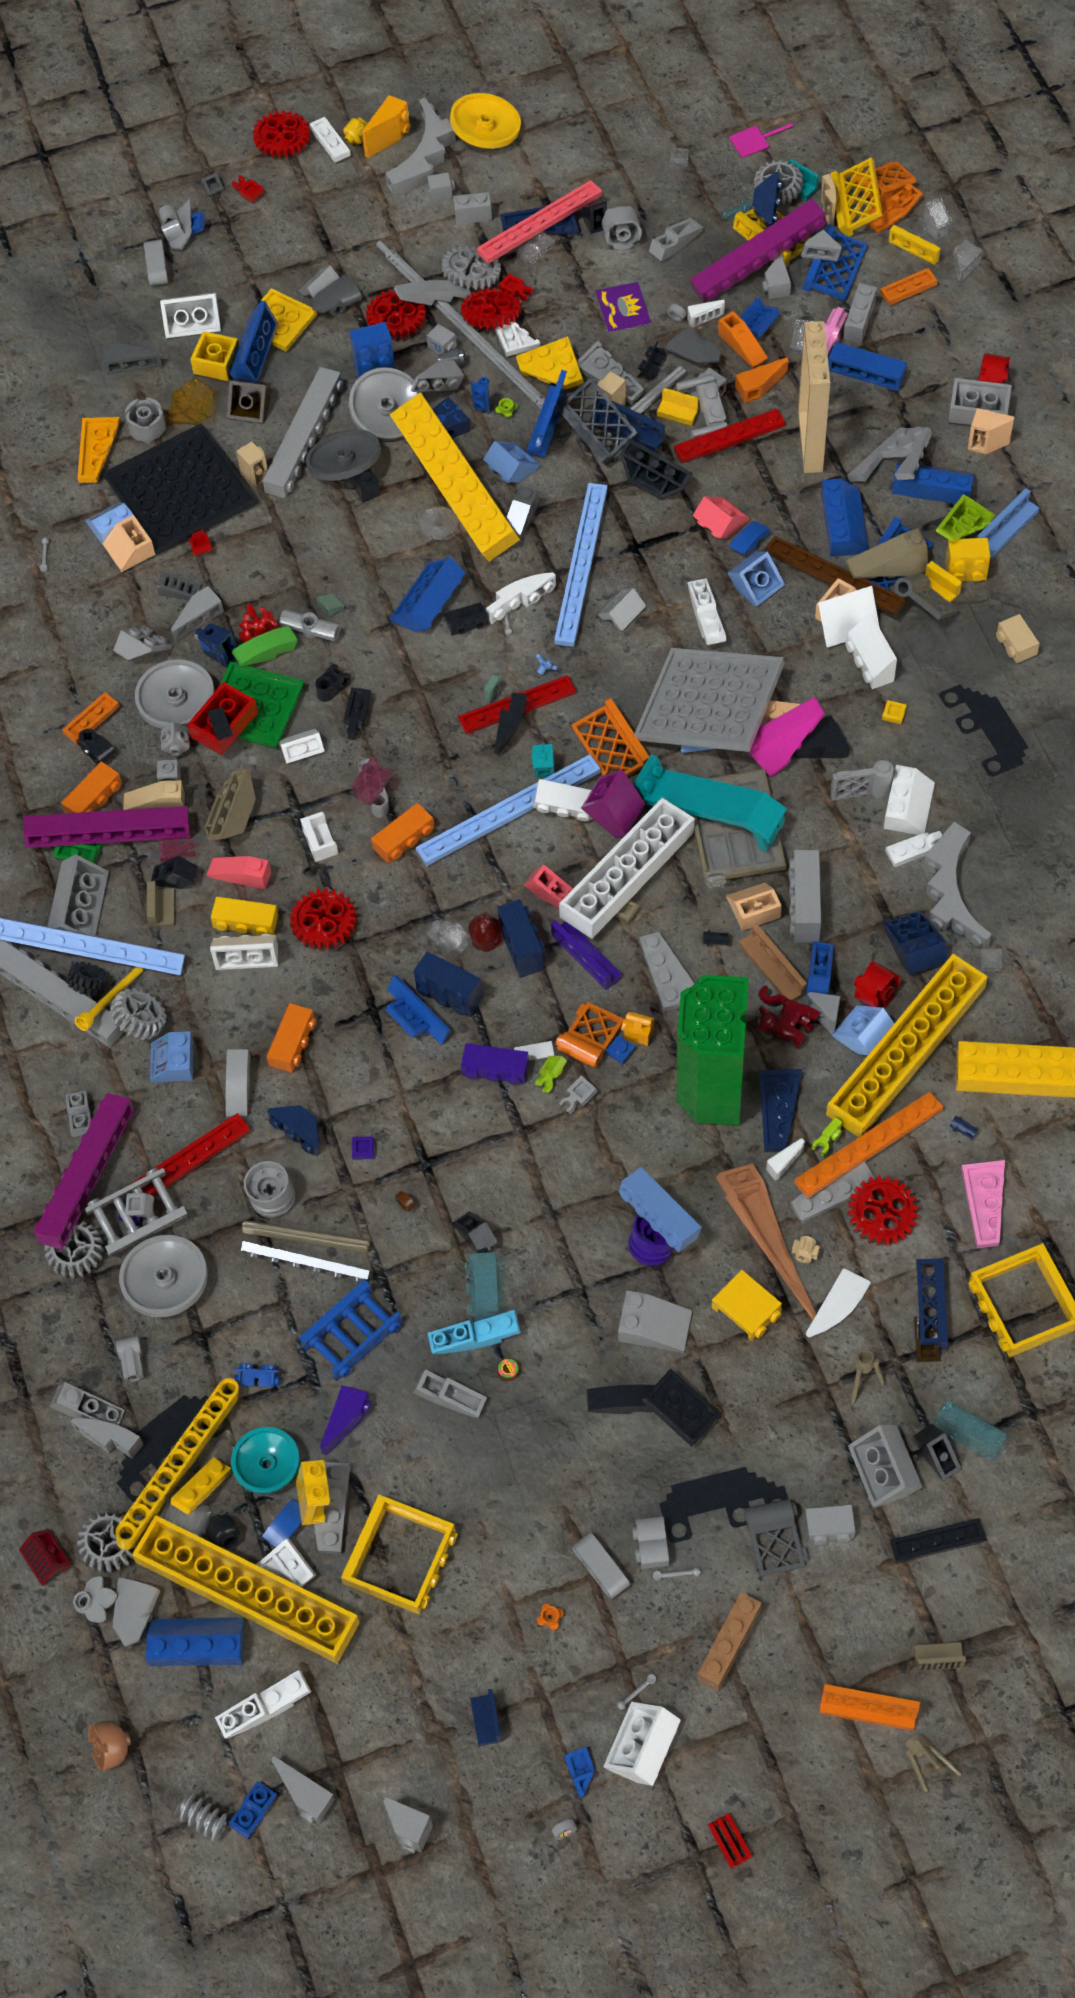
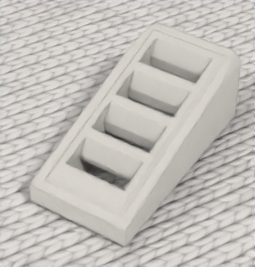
M724 300L688 306L687 319L689 326L694 328L723 316L725 309Z
M800 1138L767 1160L766 1170L775 1181L780 1179L803 1152L805 1143L803 1139Z

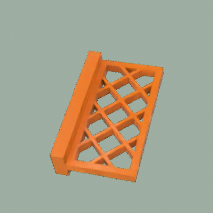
M612 698L604 702L605 706L573 723L571 727L588 754L592 756L600 767L602 776L608 774L609 769H622L627 777L643 768L649 755L638 738L634 737V732ZM606 714V724L596 722L598 716ZM583 725H590L588 734L581 733L578 728ZM594 726L604 728L602 736L592 734ZM608 729L617 731L615 738L605 737ZM590 739L600 740L598 749L589 747ZM604 741L614 743L611 751L602 749ZM617 744L627 746L625 753L615 752ZM600 754L610 755L608 763L598 761ZM613 756L623 758L621 766L611 764ZM627 758L636 760L638 763L631 768L625 767Z
M824 1684L819 1714L914 1731L920 1702Z

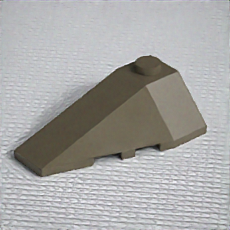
M919 528L898 535L845 562L854 579L886 576L888 578H894L895 576L907 577L926 572V565L928 564L927 544Z

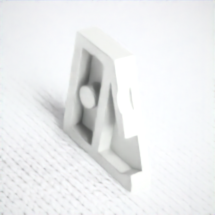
M510 321L509 326L504 324L503 328L497 326L495 330L506 357L540 347V341L532 339L529 336V332L520 328L516 322Z
M285 1539L256 1564L301 1588L316 1576L290 1539Z

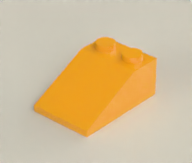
M388 95L362 130L365 157L369 158L402 140L405 134L409 133L411 124L409 123L408 103L406 101Z

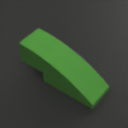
M285 626L250 639L233 649L232 653L240 666L274 660L279 653L293 651L297 638L291 628Z

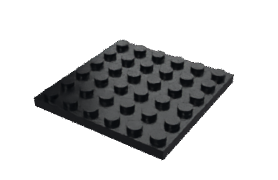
M202 423L102 473L121 503L126 504L152 540L153 548L157 555L192 538V534L202 529L205 531L258 504L254 494Z

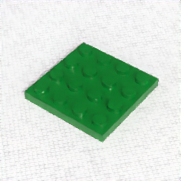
M230 661L220 685L222 682H225L255 699L258 714L237 739L277 749L305 686L304 681L250 666H240L238 663Z

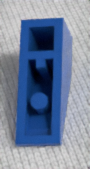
M813 941L806 997L809 992L828 994L834 944Z

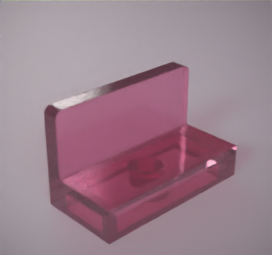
M372 755L352 783L354 798L370 806L392 777V771L378 765L377 757Z

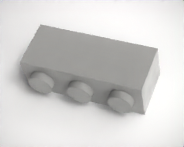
M859 283L845 323L843 340L862 344L876 302L877 287Z

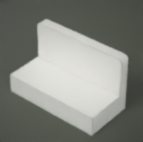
M316 729L279 741L286 764L325 752L320 734Z

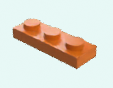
M926 268L880 288V295L890 306L936 286L938 280L929 268Z
M104 692L62 729L63 734L78 745L80 743L79 733L84 729L95 730L120 707L119 703Z

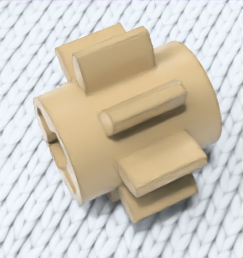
M801 1236L800 1241L794 1240L792 1254H796L795 1259L797 1261L810 1263L811 1259L817 1260L820 1246L816 1245L815 1239Z

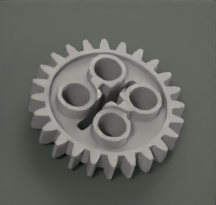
M458 246V250L452 248V252L447 251V255H444L441 267L444 277H448V281H454L453 285L459 283L460 288L467 286L468 290L470 287L477 290V287L484 289V286L490 287L491 284L495 285L496 281L499 280L501 264L498 263V259L488 264L477 254L475 246L472 249H469L468 246H465V249Z

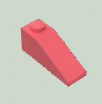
M251 856L213 858L207 872V877L263 890L266 889L271 875L269 860Z
M544 864L535 869L524 884L538 898L558 909L559 903L573 890L571 886Z

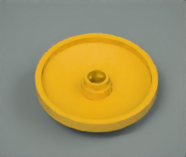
M473 93L465 95L453 104L450 113V125L456 135L465 142L477 147L488 149L501 148L511 144L519 135L521 119L518 111L508 101L492 94Z

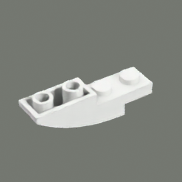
M552 572L529 576L497 591L496 601L486 608L488 621L493 624L497 620H501L506 613L518 608L521 603L526 608L536 603L543 595L550 593L556 587V575Z
M707 578L688 582V589L702 638H705L707 645L725 642L726 634L717 613L716 602Z
M297 1670L260 1694L254 1693L218 1715L215 1719L224 1738L228 1739L294 1706V1702L311 1693V1690L302 1672Z

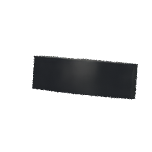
M512 692L509 711H500L494 754L498 755L516 733L524 715L527 695Z
M615 1385L587 1389L588 1412L631 1414L633 1411L653 1412L641 1400L655 1385Z

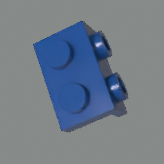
M757 297L740 318L746 323L753 336L760 338L780 315V311L776 307L764 306L761 298Z

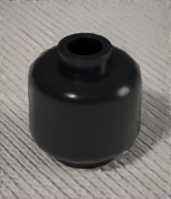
M215 1515L210 1519L206 1527V1533L211 1542L223 1549L233 1547L238 1541L240 1530L229 1515Z

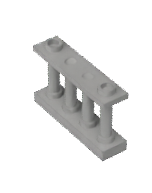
M154 1168L146 1173V1177L102 1200L96 1198L87 1204L88 1207L85 1208L87 1215L92 1213L96 1215L109 1240L107 1242L108 1245L105 1246L109 1257L188 1217L184 1206L180 1208L175 1206L161 1180V1177L165 1176L163 1168L160 1170ZM153 1182L167 1208V1214L159 1218L152 1211V1217H146L148 1219L147 1225L139 1228V1226L135 1225L131 1216L125 1215L126 1206L121 1198L127 1196V1193H143L141 1188ZM113 1202L128 1229V1235L122 1238L116 1236L102 1210L103 1207Z

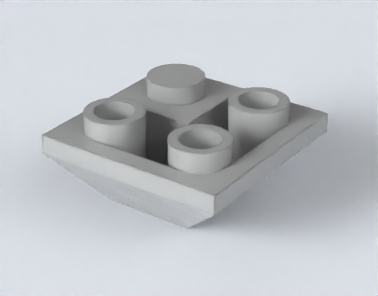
M141 626L121 630L113 651L127 660H132L170 650L173 645L168 643L165 637L152 633L150 628Z

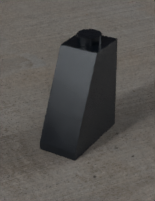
M832 715L819 721L814 730L808 733L801 742L803 745L800 749H796L793 753L795 758L848 757L849 745Z

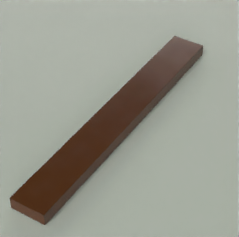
M777 536L764 548V551L768 552L770 556L830 585H833L839 578L855 587L856 590L872 586L876 607L894 616L906 604V598L900 597L896 593L866 579H854L850 571Z

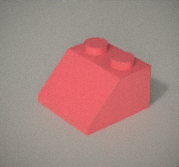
M704 496L693 514V517L698 520L697 523L699 525L709 528L712 531L711 534L719 539L730 538L750 520L748 516L723 497Z

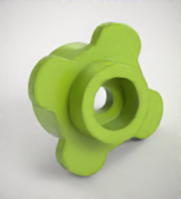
M504 398L500 400L499 406L495 408V411L509 418L512 416L513 411L517 410L518 406L511 399Z

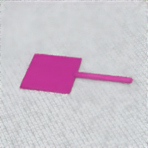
M793 123L763 135L757 126H753L729 136V139L740 156L744 158L768 148L769 144L765 138L792 127Z

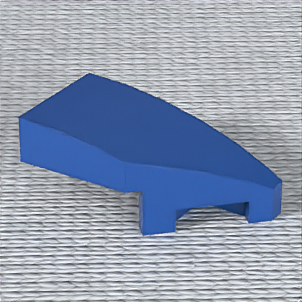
M586 1747L563 1755L579 1798L584 1797L588 1784L594 1774V1767Z

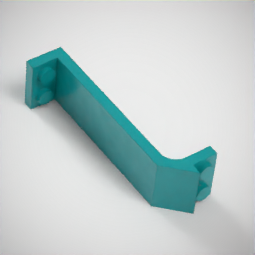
M650 755L633 783V786L646 805L655 806L661 798H664L689 815L746 828L754 835L760 850L767 851L770 845L774 843L780 828L785 823L784 813L787 808L765 792L663 769L658 756Z

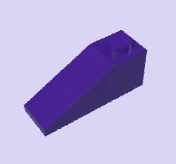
M344 1385L341 1386L320 1445L323 1455H327L362 1421L364 1414H368L371 1401L367 1392Z

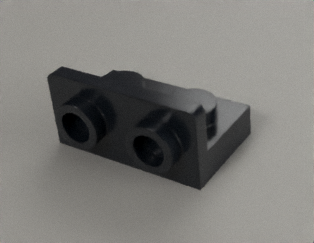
M481 602L444 613V619L451 636L489 625L487 611H484Z

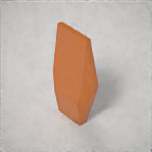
M907 184L904 187L884 193L880 199L883 216L867 223V225L878 234L906 216L921 199L923 193L912 184ZM872 207L868 214L876 212V208Z

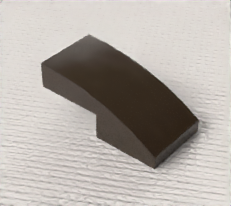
M913 1317L916 1362L939 1361V1345H921L919 1317ZM930 1326L925 1331V1338H938L937 1330Z

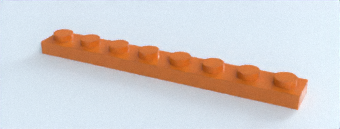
M928 1092L795 1178L794 1184L807 1199L942 1112L944 1106L931 1092Z

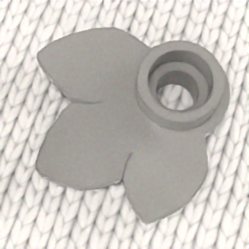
M101 1576L90 1579L86 1583L85 1589L77 1593L73 1600L76 1611L85 1614L87 1619L94 1623H101L107 1620L105 1609L110 1608L117 1599L115 1591L103 1588V1577Z

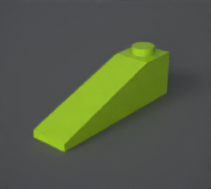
M963 494L938 526L936 532L953 542L987 527L996 515Z

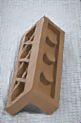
M757 923L752 925L751 934L739 941L740 948L779 994L795 1001L805 996L807 982Z

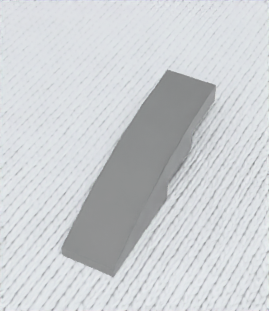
M448 280L417 281L394 287L400 300L431 306L434 300L451 302L453 296L467 299V295L472 294L470 289H467V286L460 288L459 283L453 285L454 281Z

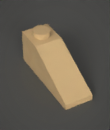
M160 781L124 793L123 810L184 806L185 792L182 781Z

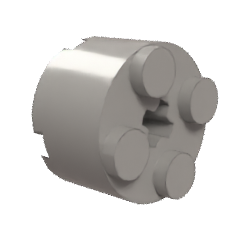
M631 206L609 208L605 211L602 219V228L607 243L616 250H625L633 247V243L637 240L639 241L642 235L639 220Z
M155 399L133 400L125 410L129 433L134 439L150 444L159 438L166 429L163 410L160 403Z

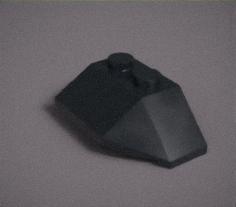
M628 438L620 453L628 482L660 500L683 491L693 474Z

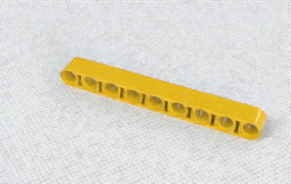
M226 1378L219 1383L116 1528V1543L120 1549L129 1550L137 1544L154 1516L161 1510L238 1400V1383L234 1379ZM225 1390H232V1391H233V1393H232V1394H229V1395H227V1394H225V1393H223V1392H224ZM214 1407L221 1409L219 1412L211 1411ZM200 1425H207L209 1428L201 1430L198 1427ZM189 1442H193L196 1444V1446L193 1448H189L185 1445ZM176 1460L184 1462L180 1466H176L173 1464V1462ZM163 1478H168L171 1480L167 1484H163L160 1482V1480ZM151 1496L158 1498L155 1502L147 1501ZM136 1515L145 1516L141 1521L134 1519ZM124 1533L132 1535L129 1539L120 1537Z

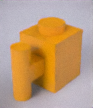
M628 1012L621 1027V1030L624 1031V1039L648 1046L655 1029V1019Z

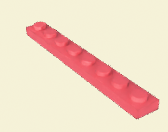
M591 180L477 247V254L488 264L581 209L582 206L602 196V190Z

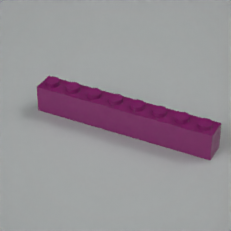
M812 198L690 278L692 289L703 303L715 299L717 295L729 290L734 284L744 280L749 274L759 270L767 262L776 259L778 255L791 249L799 241L805 240L810 234L820 230L827 224L825 212Z
M187 806L23 816L26 848L190 838Z
M106 1093L104 1099L100 1101L98 1111L91 1118L87 1132L82 1135L77 1151L73 1152L71 1162L68 1168L63 1171L59 1185L54 1188L53 1196L49 1204H46L42 1218L35 1225L34 1233L39 1244L63 1250L134 1112L130 1098Z

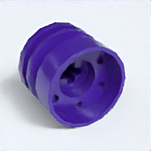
M637 1214L628 1240L629 1252L638 1262L648 1266H658L665 1263L671 1257L674 1247H670L665 1238L659 1232L654 1231L644 1217Z

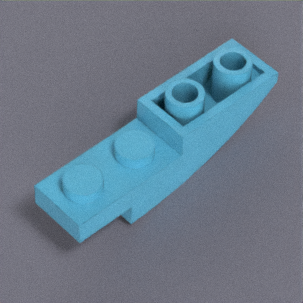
M512 1310L473 1323L468 1320L429 1332L428 1337L432 1354L435 1355L468 1351L501 1343L503 1338L519 1334L521 1331L517 1314Z

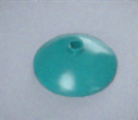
M273 1427L256 1428L243 1435L236 1443L231 1456V1467L236 1480L245 1489L259 1494L277 1492L286 1487L295 1477L300 1462L299 1451L294 1440L286 1432ZM265 1463H271L269 1468L263 1467Z

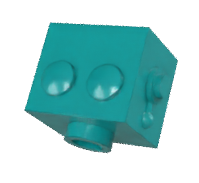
M532 745L531 760L535 778H546L554 774L555 757L553 745Z

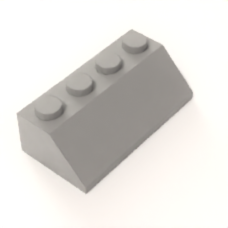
M76 854L62 861L47 927L95 936L109 871Z

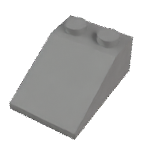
M626 1291L618 1329V1341L684 1353L692 1310L649 1294Z

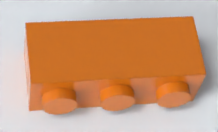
M101 761L61 802L64 813L97 811L107 803L108 798L120 789L122 785L120 774Z
M417 802L371 838L372 848L389 864L393 860L399 859L407 849L413 848L424 836L430 835L435 828L434 819Z
M289 1003L267 1054V1061L270 1067L293 1073L295 1066H299L302 1049H305L308 1045L310 1030L313 1031L316 1025L312 1009Z

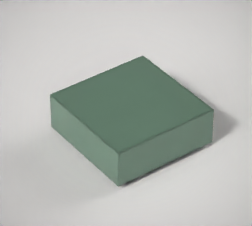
M496 675L491 676L484 688L485 701L490 703L500 690V680Z

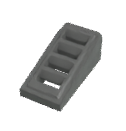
M161 572L157 584L159 595L190 600L201 588V583L166 572ZM189 588H192L191 594L188 593Z

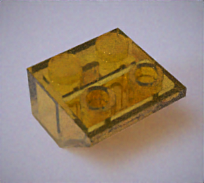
M194 377L179 389H175L171 395L172 403L168 411V422L170 424L198 425L207 419L213 387Z

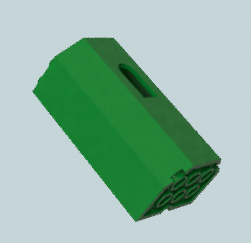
M704 974L693 986L687 987L680 993L677 1031L676 1102L696 1123L739 1126L749 977Z

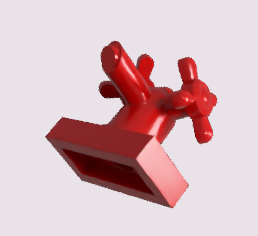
M247 605L246 610L248 613H244V620L239 623V627L244 630L238 633L242 644L263 633L279 628L271 611H266L264 607H260V611L264 614L260 618L253 605Z

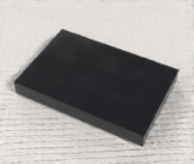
M672 1369L641 1400L691 1447L721 1415Z

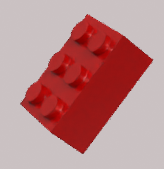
M222 682L188 722L187 726L190 737L218 754L223 755L258 714L256 701ZM222 707L233 735L217 740L207 712Z

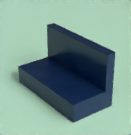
M488 1689V1695L470 1698L479 1747L502 1742L493 1689Z

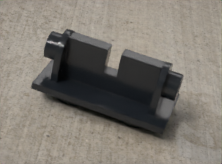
M658 341L653 347L649 346L644 355L647 358L646 360L643 359L638 366L640 372L637 378L641 374L647 380L655 378L659 369L658 366L661 365L666 355L663 348L657 347Z

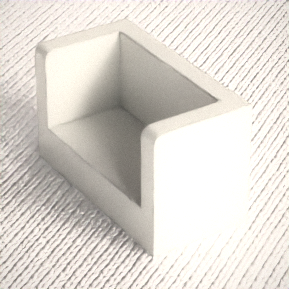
M324 812L300 819L302 830L315 862L338 855L337 845L333 841L326 824Z

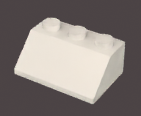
M216 292L160 300L166 338L202 334L203 331L209 333L221 331Z
M870 613L848 632L845 644L848 652H852L857 668H861L864 681L869 683L872 689L894 682L897 658Z
M896 765L885 815L884 829L915 835L925 833L935 783L918 769Z
M262 934L261 936L242 935L240 937L221 936L220 938H213L210 951L216 970L278 967L276 935Z
M631 1702L603 1767L636 1783L653 1786L681 1720L661 1706Z

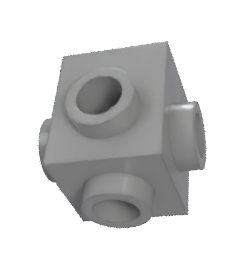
M173 721L163 728L160 737L161 750L176 757L187 751L190 747L188 727Z

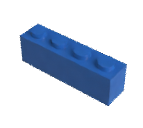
M835 342L828 358L830 372L899 391L906 375L907 362Z

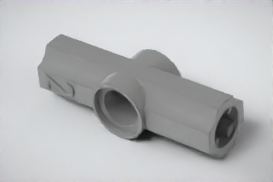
M285 609L280 616V626H289L292 630L302 632L307 638L320 637L330 641H337L339 637V624L318 619L314 613L301 614Z

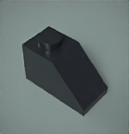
M598 201L582 206L583 221L590 234L603 231L602 219L607 210L606 201Z
M370 468L348 478L363 503L380 496L378 480Z
M178 855L154 866L151 881H155L156 886L183 889L194 884L197 878L198 866Z
M470 1211L452 1223L469 1247L479 1255L487 1253L492 1249L493 1245L498 1243L486 1221Z
M930 1424L913 1436L921 1454L942 1481L961 1470L945 1432Z

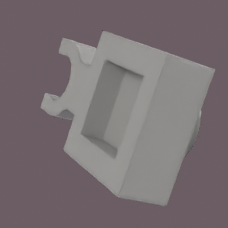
M581 1075L567 1089L570 1096L562 1099L559 1105L563 1108L566 1104H571L566 1110L571 1115L578 1103L584 1106L598 1091Z

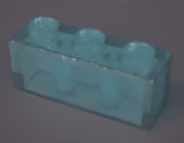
M495 1252L469 1254V1262H465L466 1275H470V1282H466L467 1296H471V1303H467V1314L472 1316L473 1322L499 1315Z
M948 1400L945 1401L934 1421V1426L945 1432L946 1435L991 1461H994L1007 1436L1006 1433Z

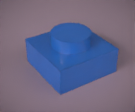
M201 211L191 215V235L204 230L205 214Z
M618 1035L606 1049V1054L624 1065L636 1050V1047Z

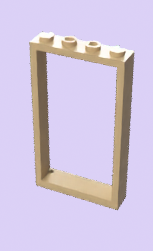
M824 321L804 322L798 405L804 473L823 472L830 392Z

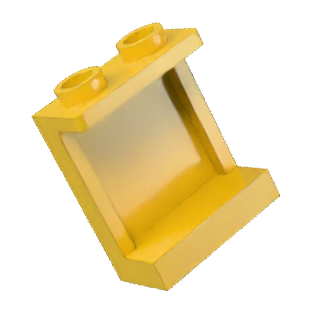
M743 1270L712 1299V1309L717 1313L722 1311L748 1334L750 1341H753L756 1337L760 1338L767 1330L766 1326L770 1322L775 1323L782 1314V1303Z
M324 1460L301 1462L296 1480L302 1525L325 1523L324 1506L330 1504Z

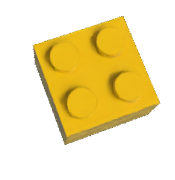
M203 331L190 359L193 374L229 381L231 377L230 368L234 363L236 351L239 349L238 339Z
M988 538L957 539L953 542L948 540L945 559L946 571L960 581L978 582L986 580L990 562Z

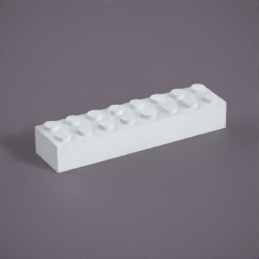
M661 798L559 903L560 918L593 939L694 833L695 818L664 798Z

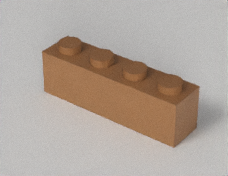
M740 1592L697 1674L698 1682L717 1692L719 1691L761 1611V1602Z

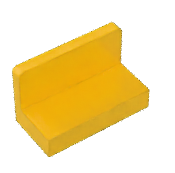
M664 388L657 416L693 426L699 413V398Z
M933 561L926 565L925 575L929 578L930 587L951 603L960 594L962 581Z

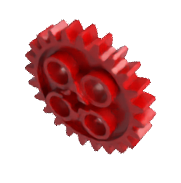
M275 110L274 115L269 112V117L263 115V121L257 120L258 125H254L255 130L252 131L253 141L256 148H259L260 153L264 152L265 156L271 154V158H274L275 155H278L280 159L284 155L288 158V154L295 156V151L301 153L300 148L305 149V144H309V138H311L310 127L307 120H304L303 116L299 117L298 113L292 115L291 110L288 113H285V110H282L281 113Z
M495 287L492 290L486 288L485 291L479 289V293L472 292V296L467 295V299H463V303H461L463 320L467 321V324H472V327L478 325L479 329L486 327V330H489L490 327H493L496 330L497 326L503 328L504 324L509 326L510 321L515 322V318H519V314H521V303L518 296L515 297V293L509 294L508 290L503 292V288L496 290Z
M388 289L387 294L381 291L382 296L375 295L376 300H370L371 305H367L366 310L367 324L371 326L386 322L390 336H393L394 340H396L397 336L401 340L404 338L403 335L410 337V332L416 334V328L421 329V324L425 323V305L400 300L396 292H392L391 289Z
M317 888L315 894L309 890L308 897L303 894L301 895L303 901H295L297 907H292V914H289L291 920L290 927L292 928L293 935H296L297 941L302 940L303 946L309 943L310 949L317 945L319 951H321L323 946H326V949L329 950L332 944L337 948L338 941L344 944V937L351 938L349 931H355L354 925L357 924L355 918L357 915L356 910H354V904L350 903L349 897L344 898L343 892L337 895L336 889L328 893V888H325L324 892ZM327 929H332L331 932H325Z
M880 1175L877 1176L876 1181L869 1177L868 1184L862 1181L860 1183L861 1188L856 1186L854 1189L856 1194H851L849 1197L854 1201L847 1204V1207L853 1209L847 1213V1216H853L849 1224H856L854 1232L861 1230L860 1238L868 1236V1243L875 1239L876 1246H879L881 1241H884L885 1246H888L891 1240L896 1245L898 1238L903 1241L906 1238L905 1234H911L912 1230L910 1227L914 1228L917 1224L913 1220L919 1217L918 1214L914 1213L919 1206L912 1205L917 1198L909 1197L912 1190H904L906 1183L900 1186L897 1185L898 1178L890 1182L888 1175L884 1181H882ZM872 1193H879L882 1196V1200H875ZM892 1202H899L902 1209H895ZM881 1207L885 1208V1214L880 1213ZM864 1212L872 1213L874 1219L869 1220L865 1218ZM884 1221L892 1222L894 1228H886Z

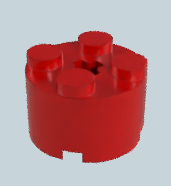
M984 353L978 381L1000 384L1006 382L1008 370H1005V368H1009L1011 357Z
M871 961L865 973L859 975L854 982V986H856L854 997L867 1006L885 1009L893 1000L895 994L892 992L895 987L899 988L901 977L883 965Z

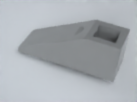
M454 360L438 361L416 377L410 391L458 390L464 374Z
M66 1382L57 1387L49 1406L70 1417L102 1420L118 1426L125 1412L124 1409Z

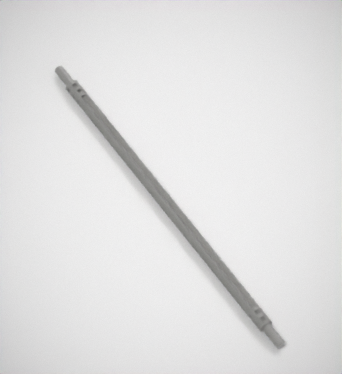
M382 241L377 242L376 246L386 255V259L410 282L425 281L394 250H390ZM434 300L433 305L541 410L545 398L470 324H467L446 301ZM560 415L557 424H560L563 421V418Z

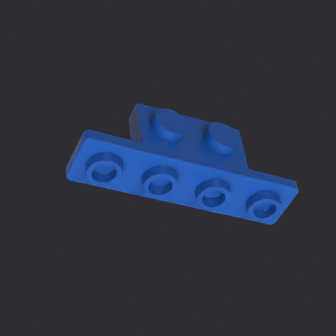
M397 975L393 976L388 991L397 1001L388 1004L386 1008L387 1013L412 1038L428 1031L440 1044L445 1043L450 1029Z

